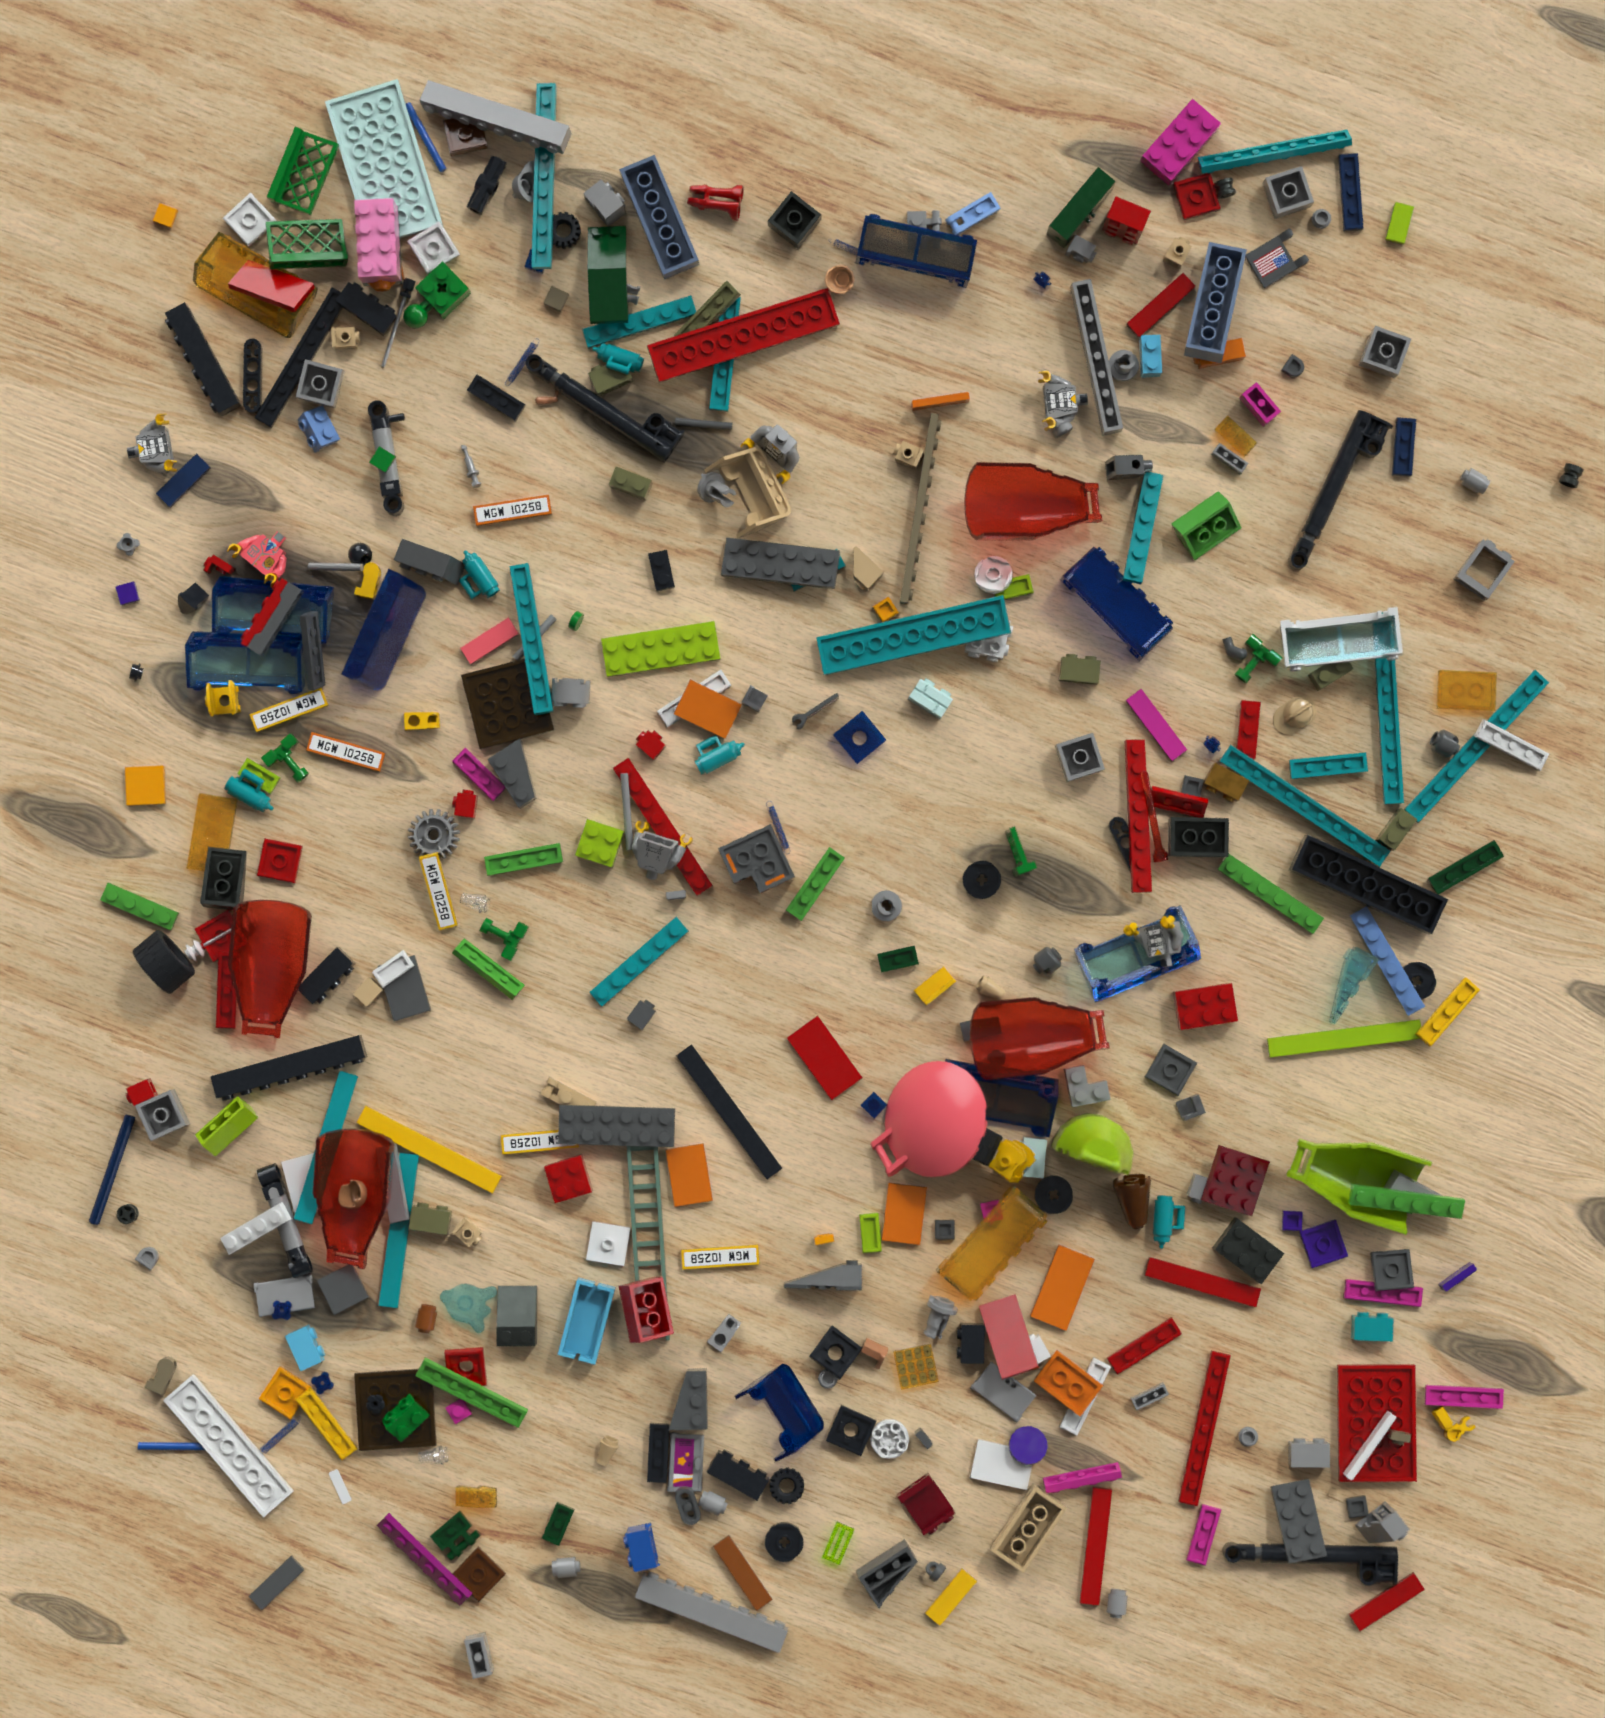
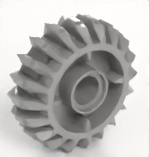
M429 809V815L422 811L424 818L417 815L416 819L419 822H411L415 829H408L409 832L414 833V836H408V839L415 840L410 846L414 847L417 845L414 852L422 851L420 856L426 855V853L438 852L445 859L446 854L444 852L447 851L451 855L453 852L449 848H457L453 841H460V838L454 837V834H460V831L453 829L458 826V823L451 824L454 818L451 816L446 819L448 816L447 812L440 816V809H437L436 815H434L433 809ZM436 829L439 832V837L436 840H431L429 833Z

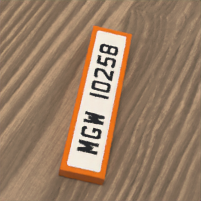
M549 494L473 506L476 526L552 514Z
M311 732L306 749L310 752L380 772L386 754Z

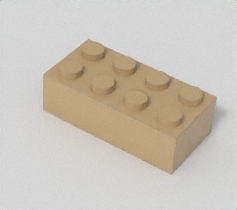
M1033 1483L991 1545V1551L1024 1573L1066 1511V1505Z

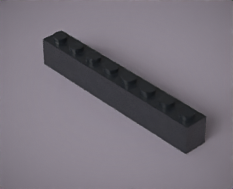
M357 1035L210 1077L216 1099L222 1097L224 1101L234 1098L233 1094L240 1092L241 1096L250 1094L253 1088L259 1087V1090L271 1088V1083L277 1082L278 1085L289 1083V1078L296 1077L297 1080L307 1078V1073L315 1072V1075L325 1073L326 1068L333 1067L334 1070L345 1067L344 1063L352 1062V1065L364 1062L363 1058L368 1056L362 1035Z

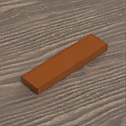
M730 1535L713 1545L756 1611L772 1601V1597Z

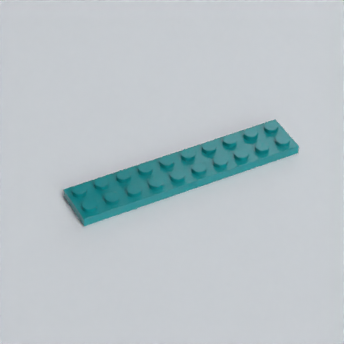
M1001 595L816 637L823 673L824 675H829L1012 633L1005 599Z

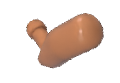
M556 390L554 397H536L535 402L536 404L556 403L560 392Z

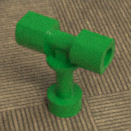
M1254 634L1245 642L1253 650L1252 655L1254 657L1244 669L1239 668L1235 673L1236 677L1246 684L1252 678L1249 674L1259 662L1264 663L1266 660L1275 668L1283 658L1273 649L1270 651L1263 646V641Z
M290 733L280 741L281 745L275 750H269L261 759L268 767H271L278 760L279 762L284 761L294 772L292 777L298 783L307 777L309 772L304 767L300 769L290 757L292 754L290 750L299 743L295 736Z
M486 917L479 931L487 934L489 931L504 939L503 944L506 946L501 956L512 961L518 950L516 947L520 939H524L529 926L519 921L514 931L510 930L507 933L492 925L493 921Z

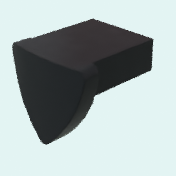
M195 582L186 591L178 594V606L181 613H193L209 598V594Z

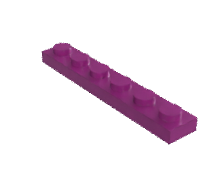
M390 1513L376 1525L383 1534L387 1535L411 1561L415 1562L459 1606L471 1596L472 1592Z

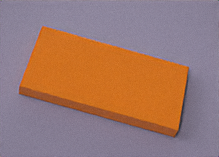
M1058 1244L1030 1316L1067 1331L1095 1259Z

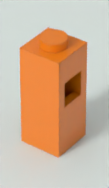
M1242 338L1226 341L1222 363L1193 358L1194 364H1198V369L1244 360L1246 355Z

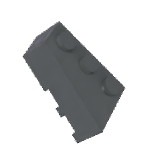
M405 539L401 540L394 558L396 562L400 563L399 567L410 571L412 568L416 570L415 573L422 576L428 574L434 580L439 582L444 580L457 586L465 568L463 562L450 555Z
M520 738L487 759L520 809L537 799L523 743Z
M707 1368L687 1369L669 1430H699L708 1428Z
M904 1539L857 1569L856 1572L859 1580L877 1607L880 1608L889 1594L893 1593L894 1588L907 1576L918 1561Z

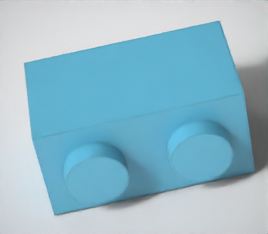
M1141 335L1139 339L1141 378L1160 377L1162 374L1161 336Z
M309 1324L285 1336L300 1371L325 1360L323 1357L325 1356L324 1349L321 1345L318 1346L316 1331L313 1327L310 1328Z

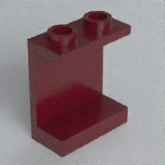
M929 1472L897 1494V1498L901 1504H904L923 1535L927 1533L928 1535L933 1534L938 1530V1525L943 1522L947 1524L954 1518L953 1515L956 1514Z

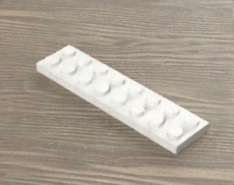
M194 1374L163 1400L263 1518L294 1491Z

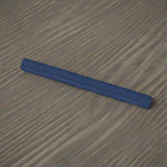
M127 1114L124 1116L89 1218V1223L100 1224L135 1122V1117Z

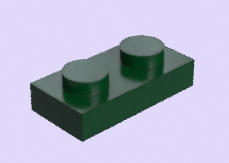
M915 946L877 954L881 973L919 964Z
M557 1502L541 1539L559 1546L575 1509Z

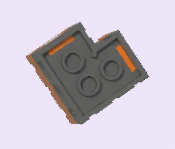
M771 824L718 848L734 884L753 877L761 894L795 878Z

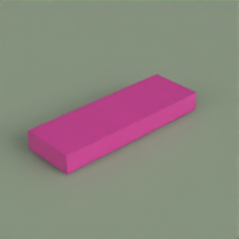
M464 748L453 759L452 762L492 801H495L506 789L504 784L467 748Z
M1202 1504L1186 1558L1187 1561L1206 1566L1221 1513L1220 1508Z

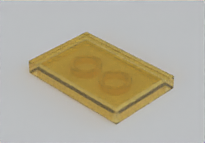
M1438 670L1437 709L1495 711L1497 672Z

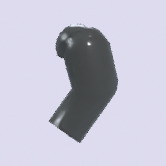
M1232 637L1222 639L1229 657L1236 660H1243L1247 657L1246 649L1234 646Z

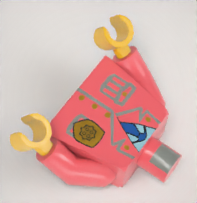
M278 531L271 540L263 534L261 536L255 535L237 544H231L227 549V552L230 550L235 551L232 558H236L239 552H241L240 555L265 575L264 584L267 581H272L271 588L285 572L286 552L279 547L286 538Z

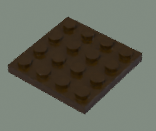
M525 659L461 675L480 749L554 731L550 713L534 715Z
M418 1369L354 1373L359 1451L437 1445L433 1385L415 1376ZM376 1394L381 1395L385 1402L384 1409L380 1410L377 1414L372 1413V1411L366 1408L367 1398ZM411 1394L414 1400L430 1416L400 1442L386 1430L382 1419L399 1404L401 1399Z

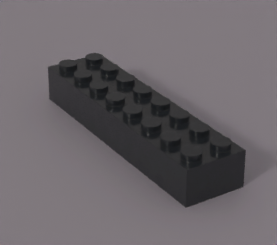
M1304 835L1289 868V871L1426 934H1433L1448 901L1445 897L1310 835Z

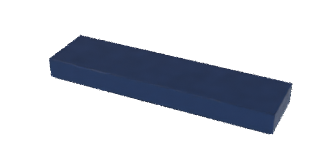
M1358 153L1339 154L1338 164L1343 231L1363 230Z

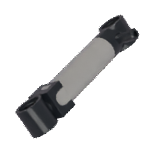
M375 400L368 406L375 452L380 446L395 455L390 423L404 421L405 415L404 413L389 415L387 406L382 401ZM377 407H382V414L379 416L374 415V410ZM395 458L387 473L380 469L378 470L381 482V495L384 498V509L390 515L398 516L404 511L405 505L399 497L403 496ZM392 501H398L399 503L398 508L391 510L389 505Z
M273 1163L257 1169L258 1179L263 1187L262 1190L266 1201L268 1200L270 1208L283 1202L291 1217V1220L277 1227L293 1278L312 1273V1263L308 1254H306L278 1165Z

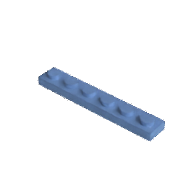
M1366 906L1350 915L1407 1015L1410 1016L1424 1008L1425 1005L1368 907Z

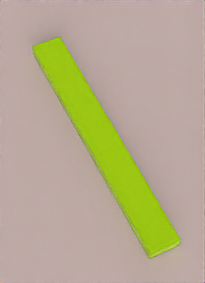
M1418 1019L1267 1038L1269 1057L1420 1039L1415 1033L1421 1028V1022Z

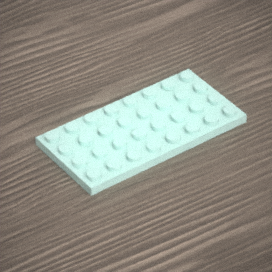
M398 79L325 101L355 200L393 198L399 208L400 238L423 232L439 221L443 225Z

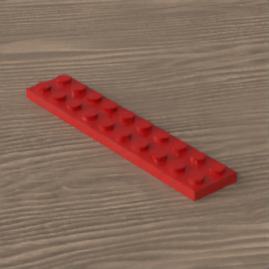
M825 288L649 344L647 349L658 382L660 383L838 326L840 322L829 290Z

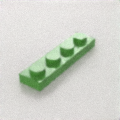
M560 843L485 856L484 860L487 876L561 863L563 862Z
M829 847L786 911L802 921L845 857Z
M107 883L100 899L168 930L173 929L179 912L111 883Z
M465 938L452 952L453 955L511 1000L525 986Z

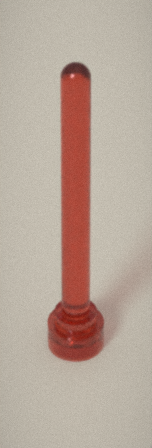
M1142 771V785L1155 850H1153L1154 854H1152L1153 862H1162L1169 859L1168 853L1162 847L1149 775L1147 771Z

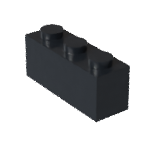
M348 282L336 299V303L384 336L397 317L394 314L395 310L387 304L383 306L378 303L379 299L373 294L367 295L362 291L364 288L356 282L353 284Z
M336 947L296 989L312 1004L317 1002L321 1004L328 997L326 993L330 989L335 990L341 982L339 980L344 975L347 977L355 969L353 966L356 963L340 947Z
M718 1450L707 1469V1473L758 1501L769 1481L767 1473L759 1468L754 1470L750 1467L751 1464L743 1459L739 1461L733 1458L734 1454L728 1450Z

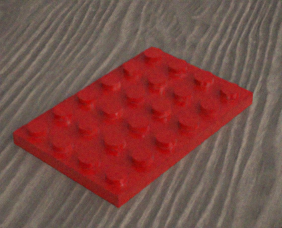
M1338 1364V1481H1417L1416 1365ZM1388 1410L1396 1416L1389 1429L1408 1432L1411 1435L1410 1443L1404 1442V1445L1392 1443V1440L1387 1437V1431L1354 1479L1350 1480L1343 1472Z

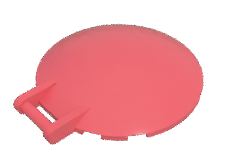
M932 1061L921 1064L907 1072L900 1079L887 1103L885 1132L870 1143L884 1164L888 1177L895 1175L904 1167L915 1174L925 1177L947 1176L960 1170L970 1162L979 1149L978 1145L981 1138L985 1135L987 1121H985V1109H987L979 1084L965 1069L944 1061ZM886 1143L897 1160L893 1164L882 1147Z

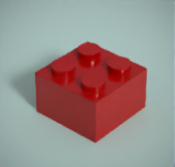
M582 1154L544 1166L554 1203L593 1192Z

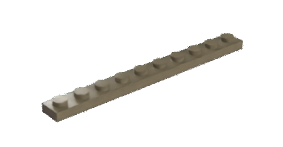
M931 413L900 598V604L907 605L908 600L912 601L914 589H910L911 581L915 582L917 570H913L914 562L918 563L920 552L916 551L917 544L922 542L923 533L919 531L920 525L925 524L926 514H923V507L928 506L929 495H926V489L931 487L932 482L929 470L934 469L935 458L932 457V452L937 450L938 439L935 438L936 431H940L942 421L938 420L939 414Z

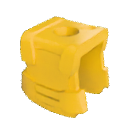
M229 680L228 687L212 688L211 684L207 683L205 705L208 707L209 715L241 713L238 701L239 686H235V683ZM224 695L229 696L230 704L227 706H223L220 703V699Z
M1005 1139L1000 1141L997 1149L998 1153L988 1167L1003 1176L1008 1182L1018 1183L1022 1179L1025 1169L1036 1161L1035 1153L1020 1141Z

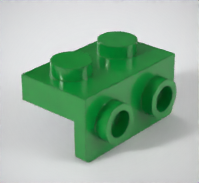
M409 1394L401 1399L392 1411L385 1415L382 1422L386 1430L402 1442L430 1415Z

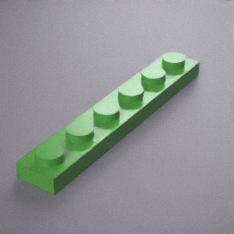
M1228 854V857L1223 860L1217 869L1311 934L1315 933L1324 919L1230 854Z
M1351 1184L1348 1200L1350 1205L1462 1219L1465 1206L1463 1198Z
M426 1357L416 1372V1377L518 1428L527 1414V1408Z

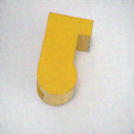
M369 562L364 565L361 588L356 587L354 594L358 597L375 600L381 577V569L377 564Z
M404 712L405 731L440 728L439 713Z

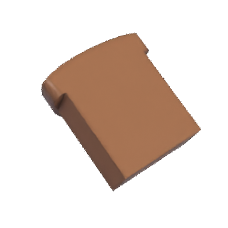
M866 1338L861 1352L877 1359L874 1368L880 1369L888 1353V1347Z

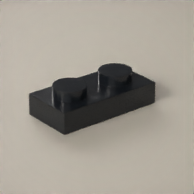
M667 549L648 553L656 592L675 588Z

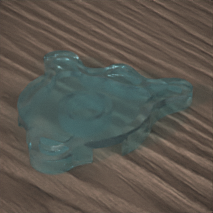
M465 1283L457 1285L450 1290H444L440 1295V1299L453 1319L468 1323L475 1332L481 1333L485 1329L484 1317L491 1312V1308L485 1302L497 1294V1289L494 1286L478 1288L472 1284Z

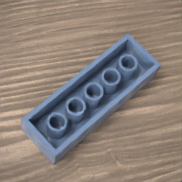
M655 155L619 169L663 278L667 279L698 266V257Z
M1209 242L1184 356L1222 363L1247 249Z

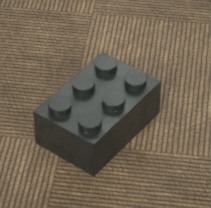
M1169 818L1168 857H1228L1229 818Z
M1234 1217L1212 1247L1261 1285L1285 1254L1236 1217Z

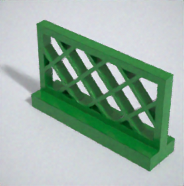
M295 126L267 198L278 205L281 204L312 215L339 144L303 131ZM308 137L314 140L316 146L306 150L304 144ZM326 145L332 146L331 153L323 156L320 148ZM318 149L321 158L311 162L308 153ZM306 155L309 163L299 167L298 159ZM323 161L324 170L316 174L313 165ZM311 167L314 175L304 179L301 171ZM299 173L302 181L292 185L290 181L291 176ZM316 179L318 183L316 189L309 192L306 183ZM304 185L307 193L297 197L294 189ZM291 190L294 199L288 202L282 200L284 193ZM306 197H309L311 201L308 209L301 207L299 202Z
M342 219L269 221L265 223L270 269L344 267L347 265L348 254L346 252ZM330 225H338L339 231L336 235L327 230ZM297 226L302 232L296 237L288 231L291 227ZM311 226H317L321 231L315 236L308 229ZM270 227H278L283 232L277 238L271 233ZM323 232L332 238L327 245L318 239ZM304 233L313 239L308 245L300 240ZM285 234L293 239L289 246L280 240ZM315 241L323 247L320 252H314L310 248ZM336 241L341 245V251H333L329 246ZM296 242L304 248L301 253H296L291 249ZM276 243L285 249L282 253L273 254V247Z
M1015 826L1007 829L1005 833L1017 864L1016 868L1011 869L1014 877L1036 869L1035 861L1030 863L1027 861Z

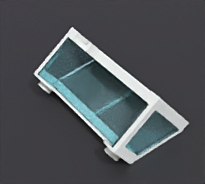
M1397 607L1388 608V611H1383V614L1381 611H1377L1376 613L1317 620H1296V624L1290 622V620L1280 621L1285 669H1290L1291 672L1300 671L1301 667L1386 657L1387 660H1396L1403 654Z

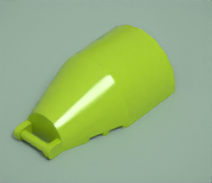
M1085 1113L1070 1118L1060 1126L1052 1141L1051 1147L1059 1152L1063 1149V1154L1067 1155L1069 1151V1156L1116 1173L1130 1174L1133 1160L1130 1138L1119 1124L1102 1115Z
M1303 1139L1298 1140V1148L1292 1166L1288 1169L1286 1176L1302 1181L1352 1218L1407 1235L1406 1212L1350 1205L1348 1200L1351 1184L1383 1188L1394 1169L1417 1181L1422 1169L1426 1165L1431 1167V1161L1373 1142L1313 1143ZM1305 1149H1308L1300 1173L1298 1172V1169L1303 1158Z

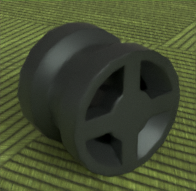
M1225 178L1214 183V187L1218 190V199L1236 194V190L1232 186V178Z
M133 1204L123 1205L117 1211V1219L123 1224L132 1223L139 1216L138 1208Z

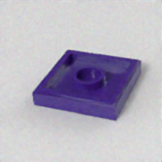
M1336 1219L1299 1231L1311 1268L1348 1257Z

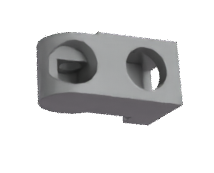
M728 1314L707 1342L722 1352L741 1322Z

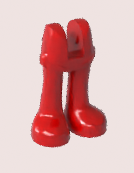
M707 184L690 186L689 192L703 195V199L690 197L687 200L688 205L699 210L714 209L725 211L732 220H739L740 202L743 200L744 185H736L733 188L709 187ZM710 196L728 198L736 202L711 200Z

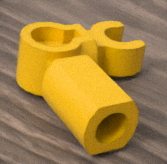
M1439 1406L1431 1412L1441 1429H1444L1445 1438L1452 1442L1458 1441L1465 1431H1472L1476 1427L1474 1424L1466 1426V1421L1470 1419L1469 1416L1462 1417L1459 1424L1452 1425L1453 1422L1443 1406Z

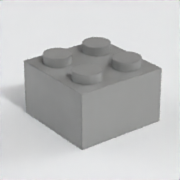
M1302 166L1266 177L1263 181L1274 219L1310 208L1314 203Z
M1375 326L1371 330L1359 366L1395 379L1399 375L1411 338Z
M305 359L296 397L301 400L336 408L345 371Z
M1093 733L1055 745L1066 782L1105 770Z
M175 1089L135 1105L150 1141L190 1124Z

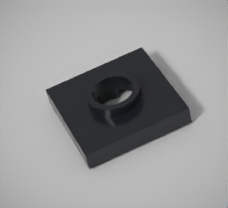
M832 1325L809 1357L840 1380L861 1352L862 1347ZM837 1346L841 1349L842 1356L839 1360H833L829 1357L828 1351L831 1347Z
M841 1405L826 1441L862 1456L877 1420ZM852 1422L857 1425L858 1432L855 1436H847L845 1434L844 1427L847 1423Z

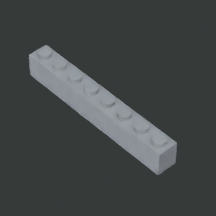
M428 80L420 98L423 109L428 113L433 114L435 112L447 119L454 118L462 124H472L484 131L491 130L499 136L506 135L517 142L524 141L533 147H543L555 154L557 152L564 154L572 135L569 125Z
M1091 279L1074 282L1071 284L1070 289L1102 436L1119 433L1123 430L1092 282Z
M644 1572L635 1598L780 1653L788 1632V1627L785 1626L784 1622L779 1620L770 1621L767 1619V1616L761 1613L756 1615L749 1613L750 1610L745 1607L739 1606L736 1608L731 1606L732 1603L727 1600L721 1599L718 1601L713 1599L714 1596L709 1593L703 1592L700 1594L695 1592L693 1587L687 1585L682 1587L677 1585L675 1580L669 1578L664 1580L659 1578V1575L654 1572Z

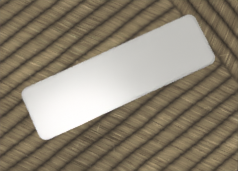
M338 1469L329 1472V1476L342 1504L351 1501L352 1499Z

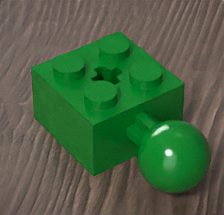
M442 261L415 287L425 300L420 305L412 304L405 309L403 313L404 322L410 328H421L426 324L428 319L427 313L432 308L445 319L471 294V291ZM442 287H446L447 291L445 293L440 292Z

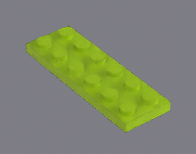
M715 621L601 638L607 677L720 660Z

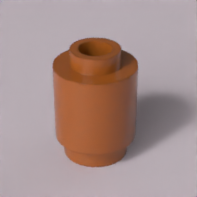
M421 1304L415 1324L418 1332L429 1334L430 1331L434 1330L437 1317L436 1306Z

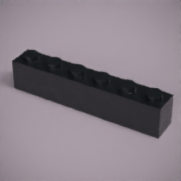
M184 302L165 312L167 317L165 322L170 330L173 329L176 333L174 339L179 347L183 346L185 350L183 356L187 363H192L194 367L192 372L197 380H201L203 384L201 389L205 396L211 398L210 406L214 413L218 412L221 416H224L241 407L242 404L189 306Z

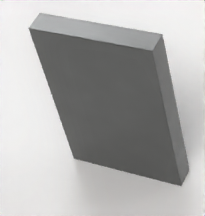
M415 955L409 956L415 966L384 987L394 1021L431 1010Z

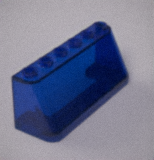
M1092 547L1061 576L1060 581L1072 593L1076 592L1128 646L1126 649L1140 662L1173 630L1171 626L1173 622L1166 615L1163 617L1158 612L1160 609L1154 602L1149 603L1145 598L1147 595L1140 588L1136 589L1131 582L1122 580L1123 575L1118 571L1120 567L1113 560L1110 562L1105 557L1107 554L1103 549Z
M388 569L341 675L375 691H380L386 687L426 598V591L421 585Z

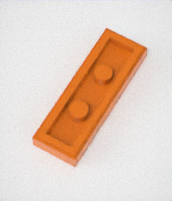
M969 392L917 399L912 401V411L968 403L970 397Z

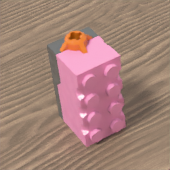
M393 198L354 200L358 278L364 286H371L375 291H388L393 285L402 284L399 208Z

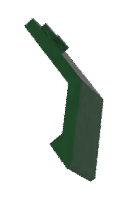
M626 226L588 227L587 271L590 324L628 323Z

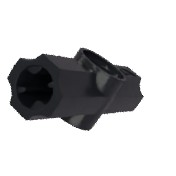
M491 156L483 174L479 175L475 183V190L470 197L467 208L477 214L482 215L490 197L494 196L498 188L499 179L507 165L501 158Z

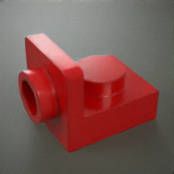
M214 554L212 557H208L203 565L205 567L203 571L208 574L212 572L215 565H217L215 569L224 575L227 572L232 575L236 569Z

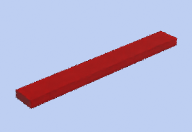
M1211 1350L1178 1499L1180 1503L1198 1507L1231 1358L1230 1354Z

